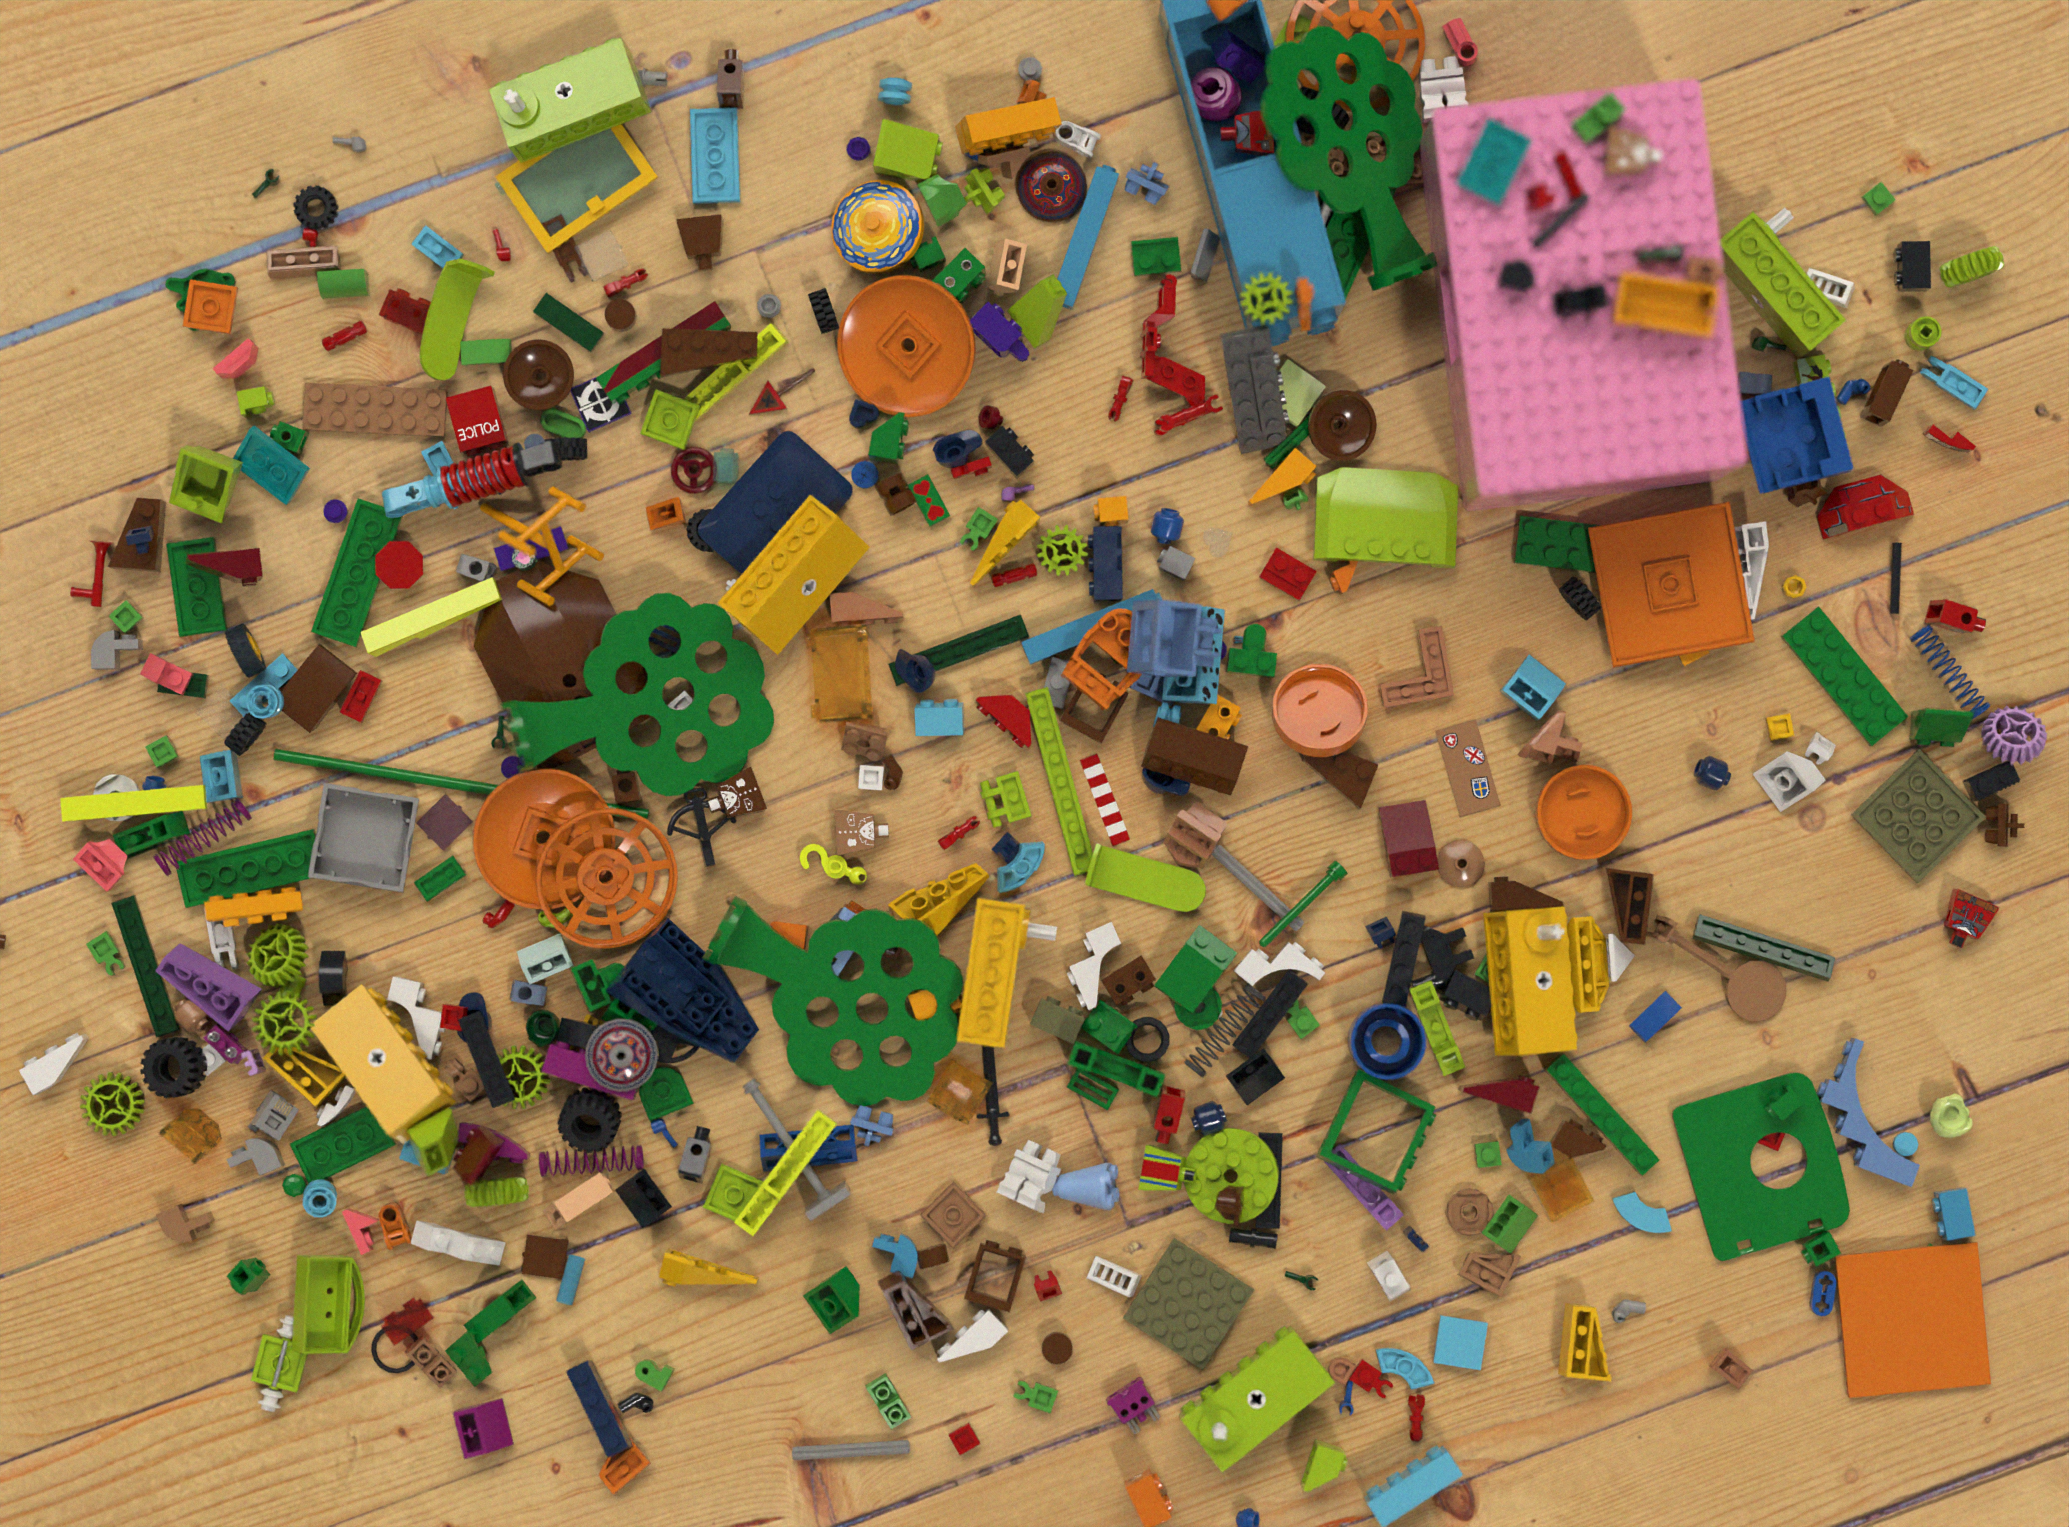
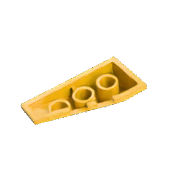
M977 863L950 873L948 878L936 883L935 880L928 882V886L917 891L913 888L906 891L890 902L888 907L897 920L913 918L923 921L938 935L988 880L989 874Z

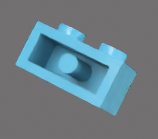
M926 699L916 703V736L963 735L965 730L964 702H958L957 699H946L944 703H934V700Z

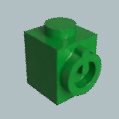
M249 1258L240 1260L227 1275V1278L230 1280L231 1287L237 1293L245 1295L248 1292L257 1291L271 1274L265 1269L266 1266L261 1260Z

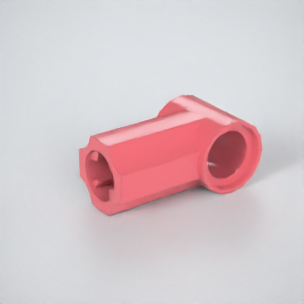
M1461 17L1455 18L1443 25L1442 29L1456 55L1458 63L1461 66L1469 67L1477 59L1478 48L1472 41ZM1469 49L1472 51L1473 56L1471 58H1464L1461 55V51Z

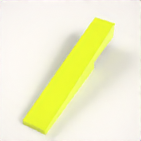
M770 323L758 334L756 358L721 365L684 398V400L701 405L696 421L789 342L775 324Z
M492 577L360 633L367 653L377 657L416 637L422 639L502 600L496 581Z
M205 785L60 798L62 822L207 809Z
M818 1109L734 1223L751 1236H754L837 1123Z

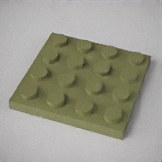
M1920 749L1906 760L1851 814L1856 822L1916 883H1919L1986 818Z
M1173 1238L1123 1316V1319L1203 1370L1254 1289L1176 1238Z

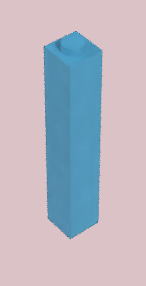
M1103 165L1102 168L1096 167L1057 279L1067 292L1062 307L1070 310L1074 308L1119 178V174L1115 172L1116 169L1107 165Z
M1151 589L1021 642L1029 664H1035L1077 647L1087 631L1108 612L1120 608L1132 611L1133 601L1162 600L1160 593L1155 594L1154 590Z

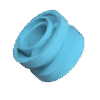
M901 78L879 80V87L883 89L882 92L878 93L879 101L889 105L911 103V96L907 94L908 91L912 90L911 82Z
M273 685L256 686L248 692L246 697V707L249 713L260 719L277 716L284 706L282 692ZM263 696H266L268 699L266 708L262 705Z
M1162 702L1161 707H1158L1153 727L1158 717L1179 724L1181 706L1175 705L1171 709L1169 708V703Z
M322 1179L310 1182L303 1194V1207L305 1211L311 1216L319 1218L326 1217L334 1211L337 1202V1191L334 1185ZM321 1195L326 1200L320 1202L316 1201L314 1197Z

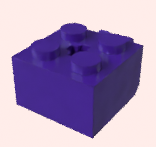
M987 302L970 319L974 334L999 358L1007 357L1011 354L1019 361L1028 360L1029 350L1021 342L1022 328L1014 320L1009 322L1005 318V312L996 303L991 305Z

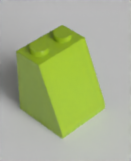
M883 119L873 163L874 172L920 183L937 175L938 165L934 164L936 155H941L943 142L939 141V134Z

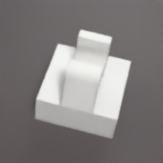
M1816 732L1810 740L1805 756L1809 757L1811 753H1816L1819 755L1816 764L1820 765L1830 759L1836 745Z

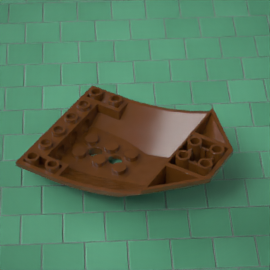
M534 560L496 580L502 600L485 608L474 648L502 703L511 700L557 702L574 700L579 695L585 697L592 696L585 686L583 678L584 662L589 653L600 645L605 624L612 616L616 615L598 579L568 570L544 591L555 599L551 606L519 589L517 583L523 579L531 585L537 586L555 569L553 565ZM634 661L626 662L617 669L615 682L622 692L635 694L645 687L647 673L641 664ZM572 674L576 677L577 682L573 687H566L563 684L562 679L565 675ZM646 714L635 717L630 723L628 730L652 716ZM595 737L577 742L560 750L536 765L538 769H553L595 749Z

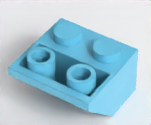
M1528 655L1499 692L1537 721L1540 720L1552 705L1566 683L1531 655Z

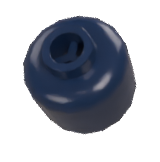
M1712 756L1700 759L1694 770L1697 783L1712 790H1719L1723 785L1726 786L1731 778V773L1728 772V764Z
M1215 1101L1195 1107V1116L1191 1117L1195 1131L1200 1130L1205 1136L1222 1130L1225 1126L1224 1122H1227L1221 1104L1217 1105Z

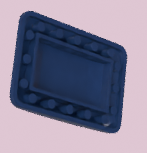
M785 431L772 442L698 526V534L706 544L742 575L810 495L836 514L850 499L853 488L845 477L797 434Z

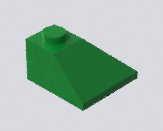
M847 1266L832 1274L803 1295L829 1334H832L859 1316L860 1285Z

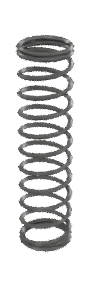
M1246 983V988H1243V991L1253 1002L1237 995L1238 1000L1248 1010L1233 1002L1231 1006L1241 1017L1229 1010H1225V1013L1236 1025L1219 1017L1220 1022L1231 1033L1217 1025H1213L1214 1029L1223 1039L1211 1032H1207V1035L1218 1047L1204 1039L1201 1040L1202 1044L1213 1055L1199 1047H1195L1196 1051L1206 1062L1192 1054H1189V1057L1198 1067L1188 1059L1184 1061L1187 1066L1202 1078L1206 1076V1071L1196 1060L1208 1067H1212V1064L1201 1052L1218 1060L1217 1055L1206 1044L1222 1053L1224 1049L1213 1037L1230 1045L1228 1039L1218 1029L1236 1038L1235 1033L1223 1021L1238 1030H1242V1027L1231 1015L1245 1023H1248V1020L1236 1007L1252 1016L1254 1015L1253 1011L1241 999L1256 1008H1260V1005L1248 992L1263 1002L1266 1000L1265 996L1248 983Z

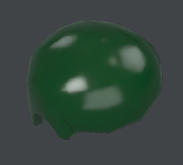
M544 1009L533 1012L527 1019L526 1024L528 1039L537 1044L538 1047L553 1044L558 1037L561 1023L559 1018L554 1013Z

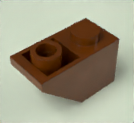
M1570 1119L1569 1123L1563 1120L1550 1140L1552 1147L1571 1158L1602 1151L1606 1148V1145L1601 1143L1602 1137L1592 1131L1589 1135L1581 1131L1583 1126Z

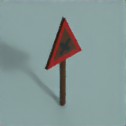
M810 369L779 392H776L770 382L767 381L749 415L787 409L780 396L813 374L815 369Z

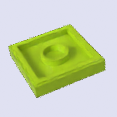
M655 389L640 434L685 450L701 405Z
M721 1163L703 1208L735 1221L764 1181Z

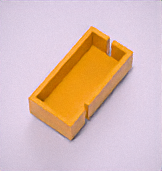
M1052 97L965 115L955 126L961 153H969L970 156L983 153V149L992 148V151L1006 148L1007 144L1014 143V146H1021L1027 144L1028 139H1036L1037 142L1050 138V135L1056 133V130L1062 123L1056 99Z
M1622 272L1618 276L1611 324L1631 328L1638 324V329L1708 340L1713 335L1716 316L1713 312L1717 309L1720 287Z

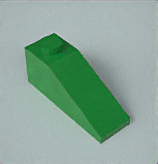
M180 811L165 814L114 834L113 838L115 844L124 853L130 855L180 838L184 834H190L184 813Z

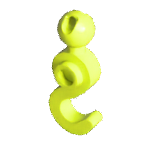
M818 844L807 845L800 853V863L804 869L810 867L807 860L808 854L812 851H817L821 856L824 871L829 877L837 879L847 876L854 885H861L867 879V872L864 868L859 866L850 868L846 860L838 855L828 858L827 851ZM861 874L865 875L864 881H861L859 879V876Z

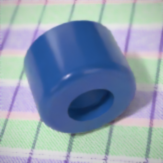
M1380 1003L1364 1009L1354 1019L1348 1033V1048L1354 1062L1364 1072L1380 1079H1397L1412 1072L1421 1062L1426 1049V1035L1420 1020L1410 1010L1395 1004ZM1379 1027H1392L1399 1034V1047L1390 1055H1381L1372 1046V1034Z

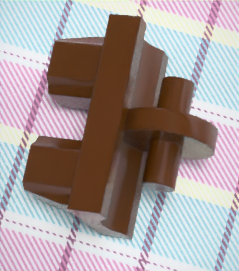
M1998 804V806L1986 808V820L1998 821V830H1986L1985 842L1997 844L1999 847H2008V828H2010V837H2017L2018 828L2025 827V823H2018V814H2011V821L2008 823L2009 804Z

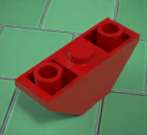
M1013 695L981 696L975 700L978 703L976 708L986 717L989 714L996 719L994 724L1001 731L1005 732L1008 730L1014 736L1011 739L1020 748L1024 745L1027 748L1031 746L1030 710Z

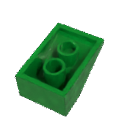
M1930 708L1912 711L1909 740H1916V745L1930 746L1932 741L1940 742L1941 747H1954V743L1962 742L1973 719L1974 712Z
M1199 925L1155 983L1154 987L1190 1014H1193L1232 963L1237 952Z

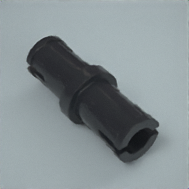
M1231 1227L1229 1243L1250 1245L1251 1248L1261 1246L1276 1249L1278 1234L1258 1232L1257 1229H1252L1251 1231Z

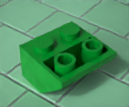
M899 412L872 431L868 453L870 460L898 464V460L903 459L905 443H902V438L908 435L909 420L906 419L905 413Z

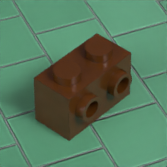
M1139 956L1101 981L1115 1004L1121 1003L1124 1006L1134 999V993L1139 990L1145 993L1153 988L1154 984L1152 982L1156 978L1143 957Z

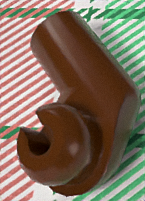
M892 754L882 760L888 769L884 786L888 790H895L901 783L903 771Z

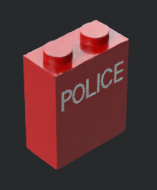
M491 385L446 397L461 454H467V457L481 454L480 450L490 448V451L504 448L503 444L509 443L495 390Z

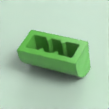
M365 269L317 272L318 287L322 299L370 296L369 277Z
M1508 1195L1482 1234L1511 1254L1538 1215L1514 1197Z

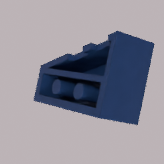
M1122 526L1093 527V535H1088V549H1093V558H1089V572H1093V582H1089V596H1094V601L1123 600Z

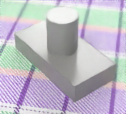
M1052 657L1044 688L1048 687L1053 706L1063 709L1070 682L1062 678L1061 674L1068 661Z

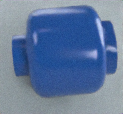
M1161 508V511L1154 514L1151 533L1157 537V542L1171 544V541L1178 540L1181 537L1184 519L1179 515V511Z

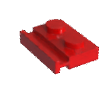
M1276 547L1259 578L1300 601L1317 571Z

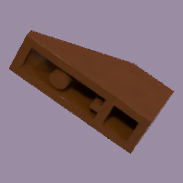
M1508 876L1494 877V882H1488L1490 911L1564 907L1563 902L1516 881H1508Z

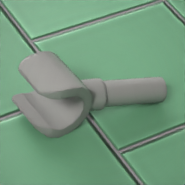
M333 137V143L352 145L353 152L366 151L365 140L360 137H352L351 139Z

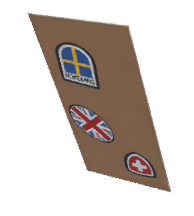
M1476 719L1435 731L1459 816L1462 817L1501 806Z

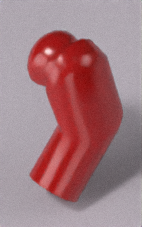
M505 899L496 914L493 915L491 912H487L482 922L488 925V928H495L507 919L515 904Z

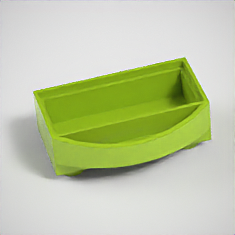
M297 1255L292 1351L302 1354L348 1353L359 1333L365 1307L364 1285L355 1260L344 1255ZM352 1279L355 1294V1305L352 1321L349 1327ZM328 1288H331L330 1294L327 1293ZM329 1311L330 1316L326 1318V1313Z

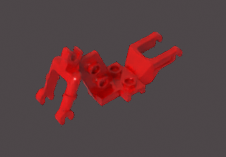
M1172 274L1166 275L1165 279L1160 281V284L1164 286L1158 291L1157 310L1142 323L1141 379H1147L1183 396L1187 401L1188 408H1183L1180 412L1172 415H1162L1160 419L1156 420L1155 425L1160 426L1158 430L1154 431V434L1157 436H1162L1172 428L1180 425L1184 426L1185 423L1209 413L1215 414L1223 410L1222 406L1218 408L1211 406V401L1218 399V395H1213L1205 401L1204 375L1166 357L1155 355L1157 348L1161 346V334H1157V328L1170 322L1175 317L1177 278Z

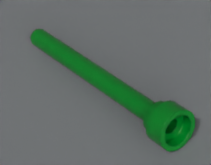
M1334 860L1327 867V875L1260 939V946H1268L1333 881H1341L1348 874L1343 866Z

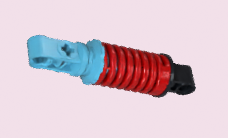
M547 441L537 446L523 449L521 444L517 442L509 448H502L500 452L495 450L492 454L485 453L483 457L478 455L475 459L468 458L466 462L461 460L458 464H450L449 467L445 465L438 466L437 475L424 476L423 480L384 490L382 492V499L386 517L397 518L431 506L437 508L440 504L444 503L452 509L463 503H470L473 500L477 501L481 497L487 498L489 495L494 496L498 492L504 493L506 490H513L515 487L531 486L532 476L556 471L563 466L558 443Z

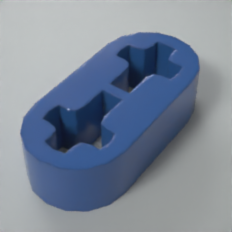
M1819 1271L1813 1278L1810 1308L1813 1313L1819 1316H1826L1833 1309L1836 1278L1828 1271ZM1824 1275H1827V1279L1831 1280V1283L1826 1284L1825 1292H1822L1823 1285L1819 1283V1279H1823ZM1821 1295H1824L1823 1301L1827 1304V1308H1822V1312H1819V1308L1815 1304L1820 1302Z

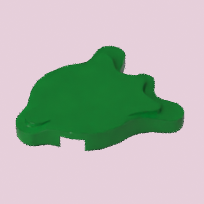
M200 269L186 278L170 277L165 283L168 290L182 295V299L176 303V307L185 313L190 280L235 286L236 279L231 273ZM189 328L191 331H198V329Z

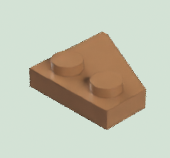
M1468 1253L1457 1275L1501 1297L1521 1256L1518 1254Z

